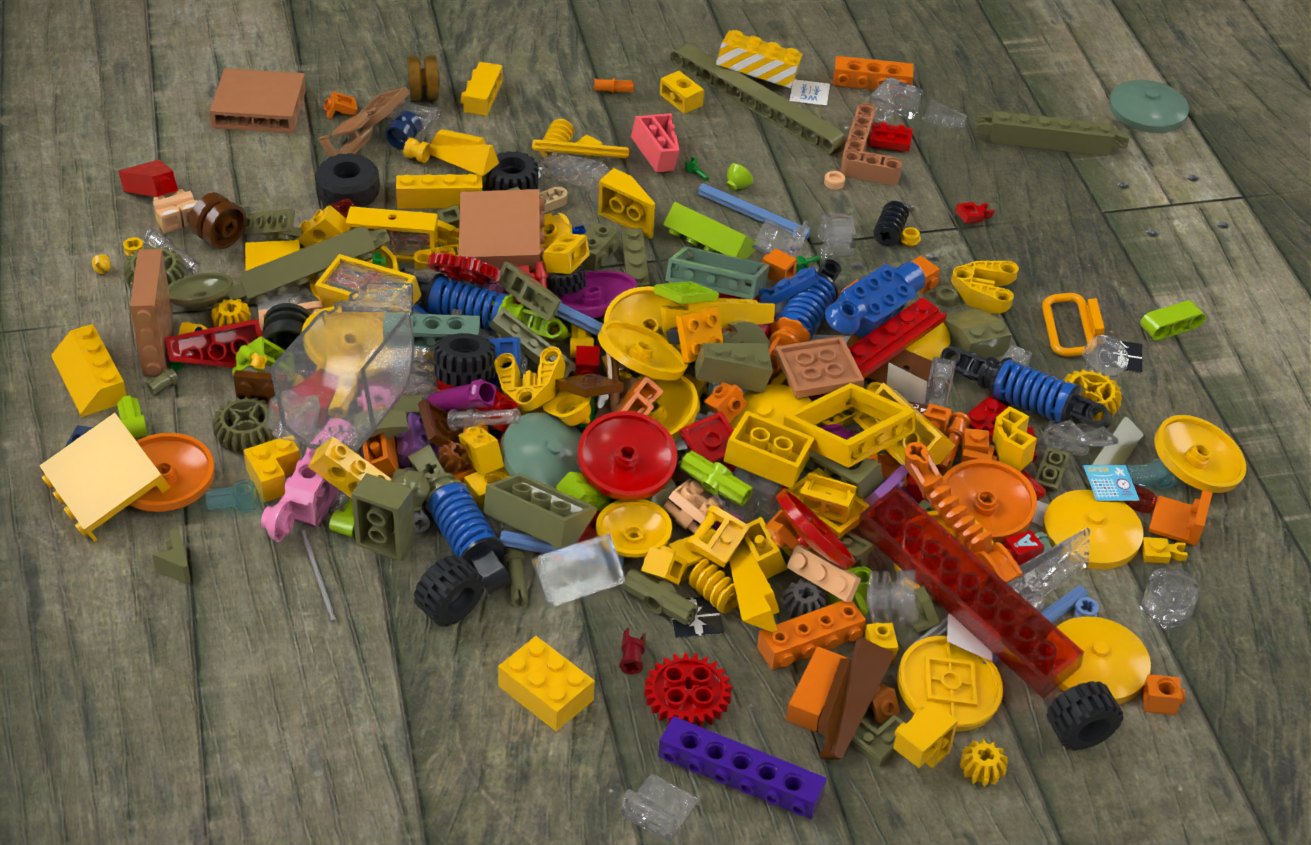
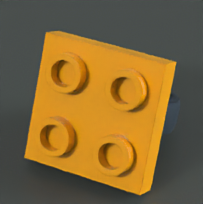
M711 306L676 316L677 327L666 331L669 344H680L683 363L696 361L703 343H724L718 306Z

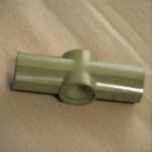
M632 569L626 574V578L622 583V589L643 600L644 605L649 611L654 614L663 612L684 625H689L694 620L698 612V605L677 594L673 585L668 581L661 580L656 582L641 572Z

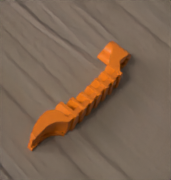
M921 442L908 444L905 448L906 470L915 479L922 497L930 502L932 508H935L938 516L942 517L946 522V526L953 530L954 536L962 541L963 547L970 551V555L976 558L979 565L989 569L1003 587L1014 579L1022 577L1021 569L1008 550L1000 542L992 546V533L990 531L983 532V525L981 523L975 524V517L967 515V507L965 505L959 506V497L957 495L951 496V487L949 485L943 486V476L939 473L930 457L927 447Z

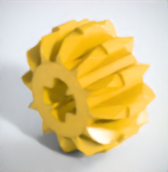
M231 298L227 301L222 299L221 303H215L211 319L213 326L219 327L251 320V313L247 303H242L241 299L233 300Z
M983 738L979 744L973 740L969 746H965V749H963L960 768L964 770V778L972 777L973 784L979 781L982 782L984 787L988 782L996 785L999 779L1005 776L1008 757L1004 755V748H996L995 741L987 744Z

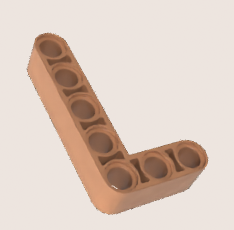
M861 103L857 107L844 148L841 173L851 178L888 185L897 184L900 179L901 160L895 157L865 152L874 122L875 106L870 103Z

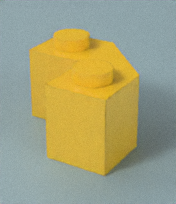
M1009 406L996 417L992 440L999 462L1008 464L1020 472L1033 461L1037 438L1027 433L1030 416Z

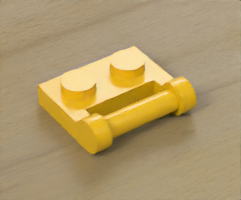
M711 505L706 511L707 516L694 535L689 536L686 540L685 546L688 550L698 552L724 568L749 531L750 526L719 507ZM714 522H721L722 524L709 543H704L702 540Z

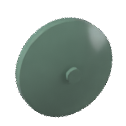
M1131 80L1121 83L1113 89L1109 100L1110 111L1116 119L1133 129L1144 132L1164 133L1176 130L1186 122L1189 113V104L1180 92L1168 85L1150 80Z
M529 413L515 419L503 434L500 451L504 467L510 476L521 473L545 485L557 487L568 472L581 473L576 462L578 460V445L582 434L574 426L564 424L557 416L551 414Z

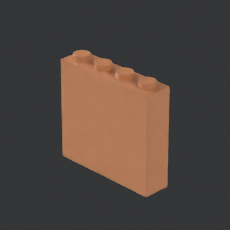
M224 68L210 109L212 128L294 133L306 92L305 73Z
M539 189L460 192L459 255L477 258L482 263L495 266L494 268H498L500 271L505 261L512 263L516 267L529 265L531 270H536L535 263L543 260V252L545 251V247H541V244H545L544 230L541 231V227H545L544 214H541V211H545L544 198H540Z
M162 249L138 250L130 309L143 376H159L163 373L164 369L168 370L169 360L165 337L172 336L174 318Z

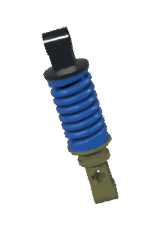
M430 444L409 455L408 458L414 469L419 473L423 472L429 483L430 492L425 499V508L439 527L452 552L455 555L461 556L483 576L485 588L489 595L511 583L512 580L501 563L505 554V546L495 535L486 517L479 509L478 504L470 495L467 484L457 480L453 474L445 473Z

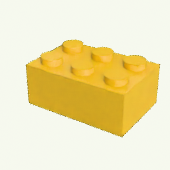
M746 411L728 440L724 462L792 489L809 460L815 438Z
M537 636L498 666V686L556 732L594 700L595 680Z

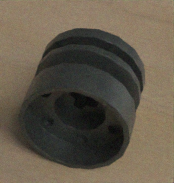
M281 303L271 307L264 316L263 338L291 353L292 365L302 363L307 357L301 348L300 337L303 325L311 314L300 305Z

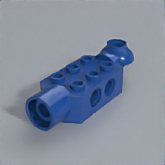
M906 262L896 269L887 264L883 265L843 290L837 301L826 308L825 317L827 322L833 329L843 334L854 333L861 338L866 337L910 306L917 296L916 292L920 291L925 285L924 272L913 262Z

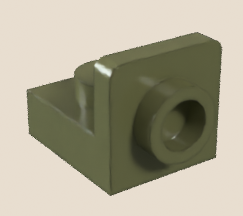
M924 586L914 590L918 600L913 602L918 612L909 616V620L916 633L928 630L940 623L931 598Z

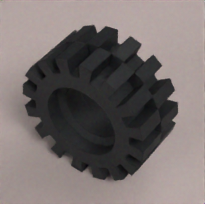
M579 265L571 274L548 273V279H546L548 290L556 296L559 294L565 296L567 293L572 295V292L578 293L579 290H583L587 286L583 265Z

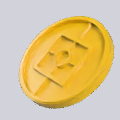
M931 636L915 642L906 650L898 666L897 685L900 695L908 708L915 713L920 707L925 708L933 701L958 720L956 732L969 731L983 726L992 719L1001 704L1003 684L1000 673L993 661L948 642L947 636Z

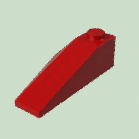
M259 319L165 337L170 361L234 368L237 366L236 354L241 346L248 345L257 338L262 337Z

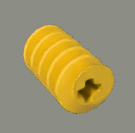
M556 119L551 122L543 140L570 142L573 138L574 127L565 119ZM540 151L541 156L551 163L560 162L565 154Z
M709 559L701 560L693 568L689 576L690 586L696 589L700 595H703L705 600L710 601L711 605L716 607L720 613L726 614L731 612L738 605L732 579L725 577L723 571H718L716 565H711Z

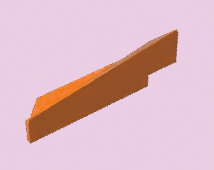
M644 376L632 385L613 412L633 411L648 416L654 408L651 403L664 391L648 376Z

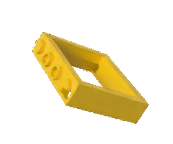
M849 383L784 416V426L815 438L812 451L848 468L915 433L916 423L915 410L853 383ZM850 407L882 421L847 440L815 426Z

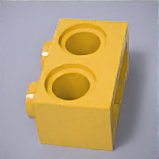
M562 234L543 252V262L546 266V271L548 273L571 274L590 255L587 235Z

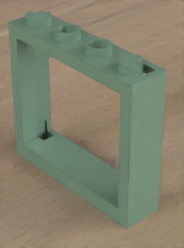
M685 246L669 258L665 281L673 283L691 281L719 293L753 300L759 294L760 289L766 286L770 265ZM688 251L694 252L693 258H687Z

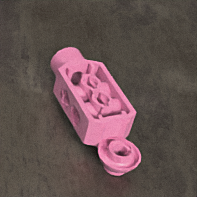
M333 422L329 424L323 435L318 434L313 443L308 445L303 459L298 461L292 477H288L285 483V494L278 504L265 508L261 518V527L267 529L269 536L276 542L282 541L285 535L290 533L294 521L319 527L340 490L308 466L316 449L331 437H335L354 451L359 439L356 436V431L349 425L342 422Z

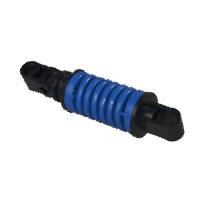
M954 346L946 347L941 352V362L950 371L978 382V386L981 388H988L990 397L1007 401L1009 404H1015L1019 408L1039 414L1042 417H1047L1049 420H1056L1057 423L1066 428L1070 427L1075 420L1099 430L1108 428L1112 423V414L1103 404L1085 398V387L1070 382L1065 383L1063 379L1057 380L1055 376L1049 377L1047 373H1041L1037 369L1033 370L1032 367H1024L1021 363L1016 364L1009 357L999 362L994 357L985 359L977 354L966 352ZM958 355L954 363H949L952 356ZM1104 412L1102 420L1094 421L1097 413Z

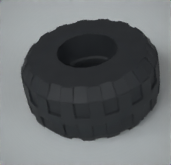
M341 153L333 157L331 156L321 163L315 174L316 190L320 200L337 210L349 211L350 206L364 208V206L371 204L379 194L380 178L378 168L363 155Z

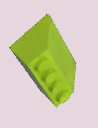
M675 201L663 224L670 228L669 233L679 238L683 234L687 236V242L696 246L701 243L705 245L704 250L716 253L718 251L723 255L747 259L760 246V243Z

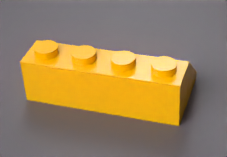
M475 174L396 175L397 209L449 208L456 205L460 208V192L482 191V176Z
M93 324L71 330L51 354L52 360L81 417L115 407L122 397L127 396L124 381Z
M884 382L877 389L875 394L916 411L915 433L885 448V450L901 465L905 466L906 446L912 442H921L927 447L935 466L940 464L956 445L897 391ZM861 411L853 418L864 430L882 422Z

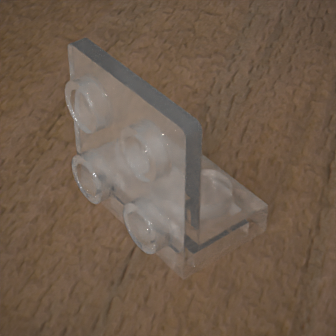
M766 219L752 247L765 254H769L776 248L796 257L812 224L804 220L801 227L796 226L795 230L791 232Z
M651 774L637 793L628 789L622 796L621 816L660 838L671 842L697 806L698 798Z

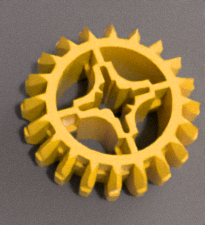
M1082 369L1081 372L1074 370L1072 374H1067L1065 379H1063L1065 383L1070 382L1084 386L1085 398L1103 404L1112 414V418L1119 410L1122 393L1120 392V387L1116 385V381L1110 380V375L1103 376L1101 372L1094 373L1093 370L1086 372ZM1104 412L1097 413L1094 421L1102 420Z

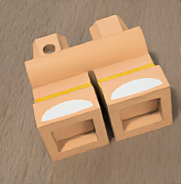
M179 189L173 193V196L153 198L155 217L163 233L183 228L182 224L184 227L189 226L190 213L198 200H194L191 191L185 192L183 189Z

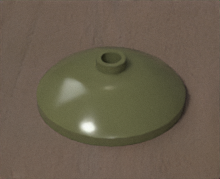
M201 273L187 276L168 285L170 301L174 305L185 308L207 309L209 306L219 302L231 291L233 280L230 276L222 273Z

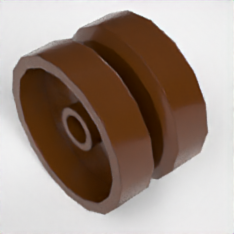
M216 192L208 193L201 197L194 205L189 218V227L192 233L218 249L228 248L240 238L246 224V212L243 208Z

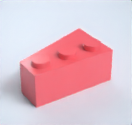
M672 113L635 116L631 138L655 172L675 170L679 145L677 136L674 133L675 126L672 124Z

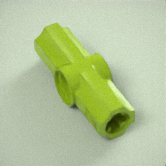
M694 451L687 453L682 459L680 470L698 480L708 492L714 495L720 494L740 507L746 505L749 501L753 487L733 476L732 472L718 462L713 464Z

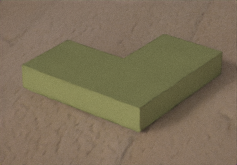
M893 715L879 729H876L862 719L850 745L880 767L897 752L894 749L896 738L894 733L904 721Z

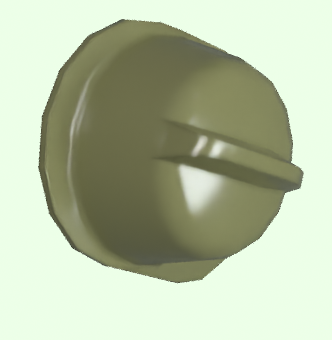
M397 469L393 474L391 482L412 489L414 512L419 511L430 492V486L425 478V474L415 470L405 471Z

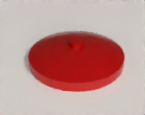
M617 411L600 416L586 427L579 441L577 459L582 475L597 491L615 499L640 500L655 495L670 482L676 468L677 448L671 434L657 420L638 412Z
M785 488L776 495L782 512L798 533L796 539L803 547L807 549L810 546L821 556L846 570H849L856 563L855 558L841 540L799 498Z

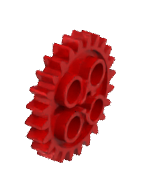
M431 253L427 262V267H430L429 269L458 281L492 285L499 283L501 271L498 268H494L495 266L482 263L481 260L469 256Z
M684 652L683 658L679 659L676 654H673L672 661L664 657L663 665L656 662L655 670H649L644 688L646 705L651 706V714L658 713L659 721L667 718V726L673 716L689 723L697 724L702 728L705 721L712 726L714 718L721 720L722 712H727L728 704L731 703L732 685H729L730 677L724 676V668L717 670L718 662L715 661L708 664L707 656L702 660H698L697 653L694 654L693 658H689L688 654Z

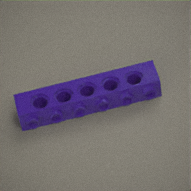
M672 717L659 740L658 757L666 762L675 763L695 774H702L720 784H726L739 789L744 794L761 798L771 805H778L788 809L798 816L812 819L824 795L826 777L677 717Z

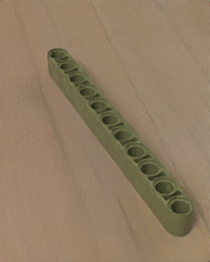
M685 44L671 52V62L677 68L822 152L831 154L846 143L844 133L838 128L743 74L716 65L717 60L694 46Z

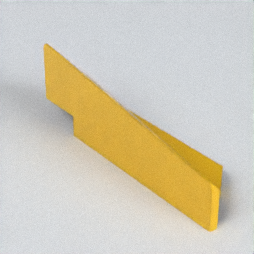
M742 541L729 559L741 618L748 624L775 632L778 629L773 615L780 611L774 592L747 543Z

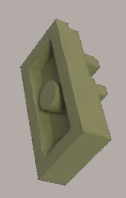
M851 532L839 538L855 558L858 567H865L869 564L868 554L875 549L874 544Z

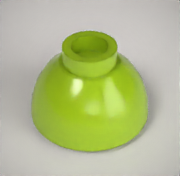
M732 163L729 166L726 186L730 190L735 192L737 189H745L753 184V176L745 167L737 163Z

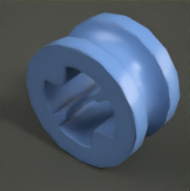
M1080 598L1076 602L1074 616L1075 618L1097 617L1099 605L1092 598Z

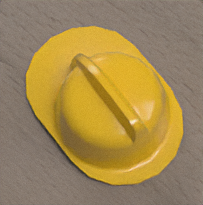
M558 390L554 399L542 405L544 411L557 416L568 426L590 423L591 397L584 398Z

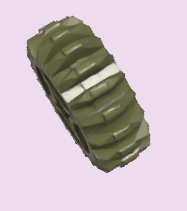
M159 245L157 248H152L150 246L149 249H162L168 285L185 277L186 268L181 254H177L176 250H170L169 247L161 248ZM137 251L133 252V256H128V260L124 262L123 274L129 288H133Z
M246 396L242 400L237 397L234 402L228 400L227 406L220 405V410L215 411L212 422L213 433L219 444L224 445L226 450L232 448L235 453L239 450L244 452L245 449L272 441L273 438H276L277 431H279V420L276 410H274L272 404H267L266 400L259 401L257 397L249 399Z

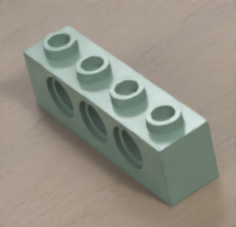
M386 313L383 331L384 349L434 351L436 342L450 334L470 333L480 335V316Z

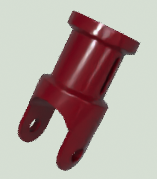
M629 627L623 633L621 644L623 658L620 660L619 667L622 672L633 675L643 670L641 657L645 651L646 634L643 633L640 639L631 637L629 635Z

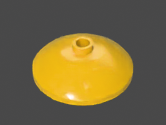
M645 499L618 500L609 504L601 511L596 521V533L602 545L611 552L625 557H644L647 555L650 547L660 549L661 546H665L668 543L672 534V522L668 513L654 502Z

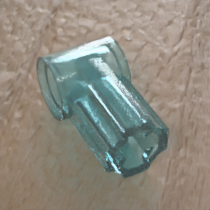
M1160 458L1154 459L1150 464L1126 466L1134 486L1155 484L1157 488L1164 490L1173 487L1177 482V477L1164 465Z
M248 479L237 481L233 487L206 490L208 511L237 508L240 512L248 513L255 510L259 504L255 485Z

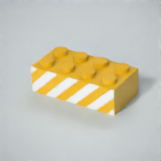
M729 30L721 44L716 65L791 88L803 54L794 48L786 49L780 47L778 43H767L759 37H749L743 35L740 31Z

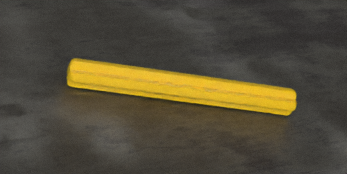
M537 139L532 141V150L615 158H628L629 149L627 147Z

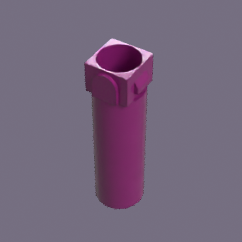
M479 379L472 381L468 385L433 392L429 395L428 401L449 413L475 407L493 406L497 386Z

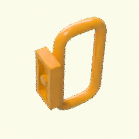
M1076 293L1054 294L1044 299L1042 310L1053 352L1062 357L1083 356L1093 352L1096 345H1104L1105 328L1097 298L1088 299V305L1085 299ZM1053 303H1077L1087 345L1073 348L1060 346L1051 310Z

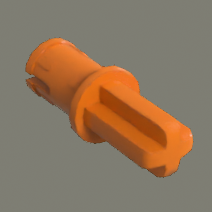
M595 78L594 91H609L612 94H615V92L632 93L634 91V81L615 80V78L613 80Z

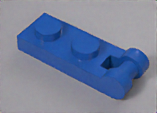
M815 267L804 268L795 276L780 280L772 288H761L759 291V303H773L776 305L819 283Z

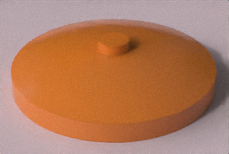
M159 433L137 440V443L171 488L162 493L155 486L129 504L130 506L151 512L172 511L188 506L208 491L214 480L215 466L210 450L201 441L179 433Z
M974 459L955 465L943 476V486L949 485L951 487V496L957 495L959 497V506L965 505L967 507V515H973L977 522L981 523L987 531L992 533L993 543L1005 542V538L1023 533L1031 525L1037 508L1036 493L1029 480L1012 466L995 460Z

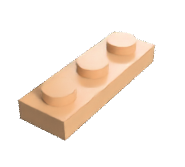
M801 544L794 548L787 565L788 569L845 602H852L861 581L860 577L830 562L809 548L806 549Z

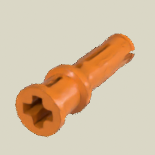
M952 413L949 420L950 425L945 430V436L956 446L940 463L939 473L941 475H945L951 469L958 446L962 443L965 428H968L970 425V418L964 413Z

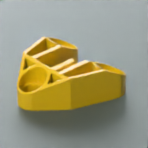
M975 261L954 268L951 282L968 306L979 308L989 314H1000L1011 308L1014 294L1008 289L999 287L1014 282L1017 278L1019 267L1012 261Z
M548 347L542 351L540 366H538V378L537 373H532L531 370H528L526 374H523L522 383L519 366L512 354H501L494 362L505 396L518 404V410L523 412L532 411L556 397L559 390L555 388L556 379L564 378L566 367L563 355L557 347ZM558 356L556 360L547 362L550 357ZM512 362L508 368H502L505 363Z

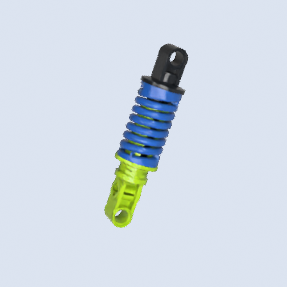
M442 273L435 274L431 281L416 277L421 292V297L418 301L424 302V309L429 314L480 316V329L490 332L494 331L499 336V333L488 325L503 307L541 338L562 342L568 335L567 326L559 319L553 318L552 321H548L533 310H528V307L524 304H516L515 296L512 294H498L497 291H490L488 288L474 287L471 283L458 282L457 279L450 280L449 277ZM559 325V332L556 335H551V329Z

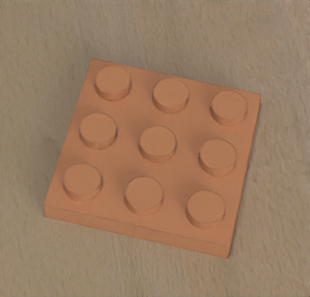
M843 336L775 347V355L795 398L831 393L849 383L864 387L862 374Z

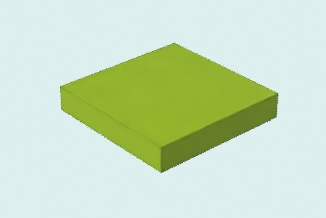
M691 281L654 285L655 294L680 304L718 301L719 293Z

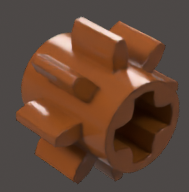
M451 441L448 445L444 444L438 451L441 456L437 460L445 471L456 474L459 469L463 470L468 465L465 459L469 454L466 448L459 443Z

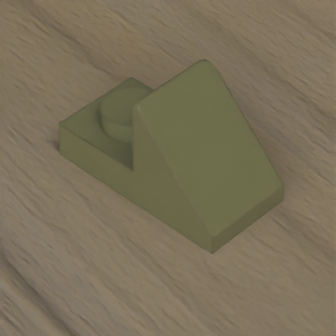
M179 529L170 530V541L166 542L167 551L152 555L155 570L185 584L191 583Z

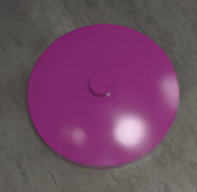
M617 271L586 272L587 286L583 290H579L578 293L572 292V295L567 293L565 296H561L559 294L557 297L562 301V304L591 318L605 316L609 304L619 294L636 288L637 282L632 276Z

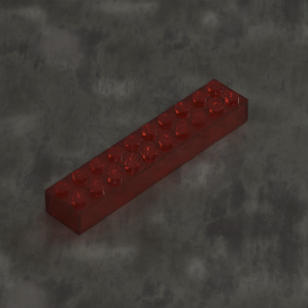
M895 486L860 513L859 531L920 587L924 586L927 593L1043 699L1081 668L1084 651L898 486Z

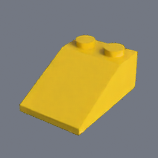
M613 168L599 180L598 215L628 229L642 228L643 236L651 239L654 231L655 202L632 176Z

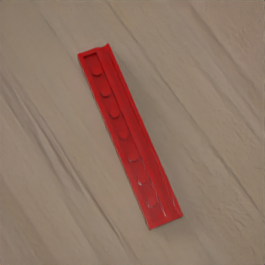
M922 297L851 346L849 350L863 379L945 322L947 314L939 312V308ZM829 393L808 397L813 402Z

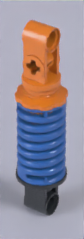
M826 259L817 272L819 283L791 296L778 318L771 324L769 339L771 345H769L768 349L773 372L768 384H771L772 380L782 370L775 355V347L811 341L825 318L826 308L838 298L839 291L835 281L841 272V266L837 261Z

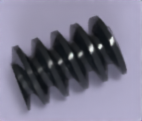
M890 201L883 207L873 233L875 239L884 246L890 247L898 243L909 216V209L903 202Z

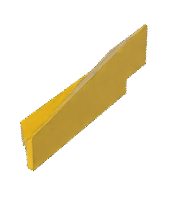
M441 129L432 140L431 156L480 176H484L499 164L493 145H486L483 137Z
M718 298V301L684 304V307L661 305L662 326L665 336H667V330L677 327L676 316L711 306H718L721 329H728V323L736 320L747 321L756 325L773 323L775 304L758 303L757 300Z

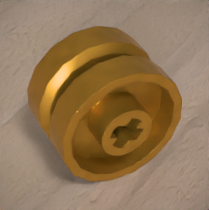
M436 55L425 56L424 68H421L418 56H408L410 101H420L422 99V88L426 89V98L428 100H439L438 87H440V76Z

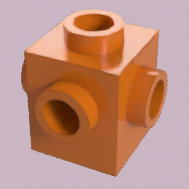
M725 382L717 386L713 393L704 401L713 414L722 411L729 423L748 404L743 398L744 392L737 385L733 384L731 386Z

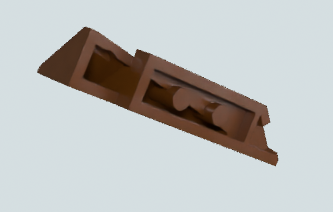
M857 637L852 661L850 658L840 659L818 722V733L825 735V743L820 753L821 759L840 760L843 758L894 657L891 651L863 637Z

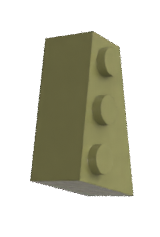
M703 343L694 365L697 380L717 384L725 382L731 386L735 384L741 389L764 393L773 372L767 343Z

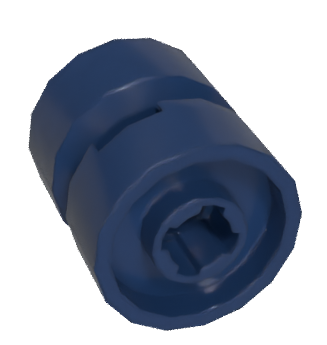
M402 111L387 127L385 131L387 141L395 148L404 149L406 141L409 138L416 137L421 131L422 123L420 118L413 112Z

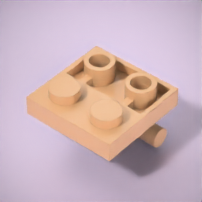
M690 478L676 488L668 497L682 510L669 500L662 507L675 518L674 521L693 533L700 526L694 520L701 524L707 516L706 511L711 505L717 506L725 512L728 510L726 507H722L714 496L708 494L699 482L692 481Z

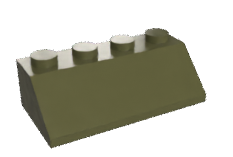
M518 473L486 485L483 513L493 517L496 521L511 525L515 530L530 534L534 539L543 540L550 543L554 548L563 549L578 542L597 511V507Z

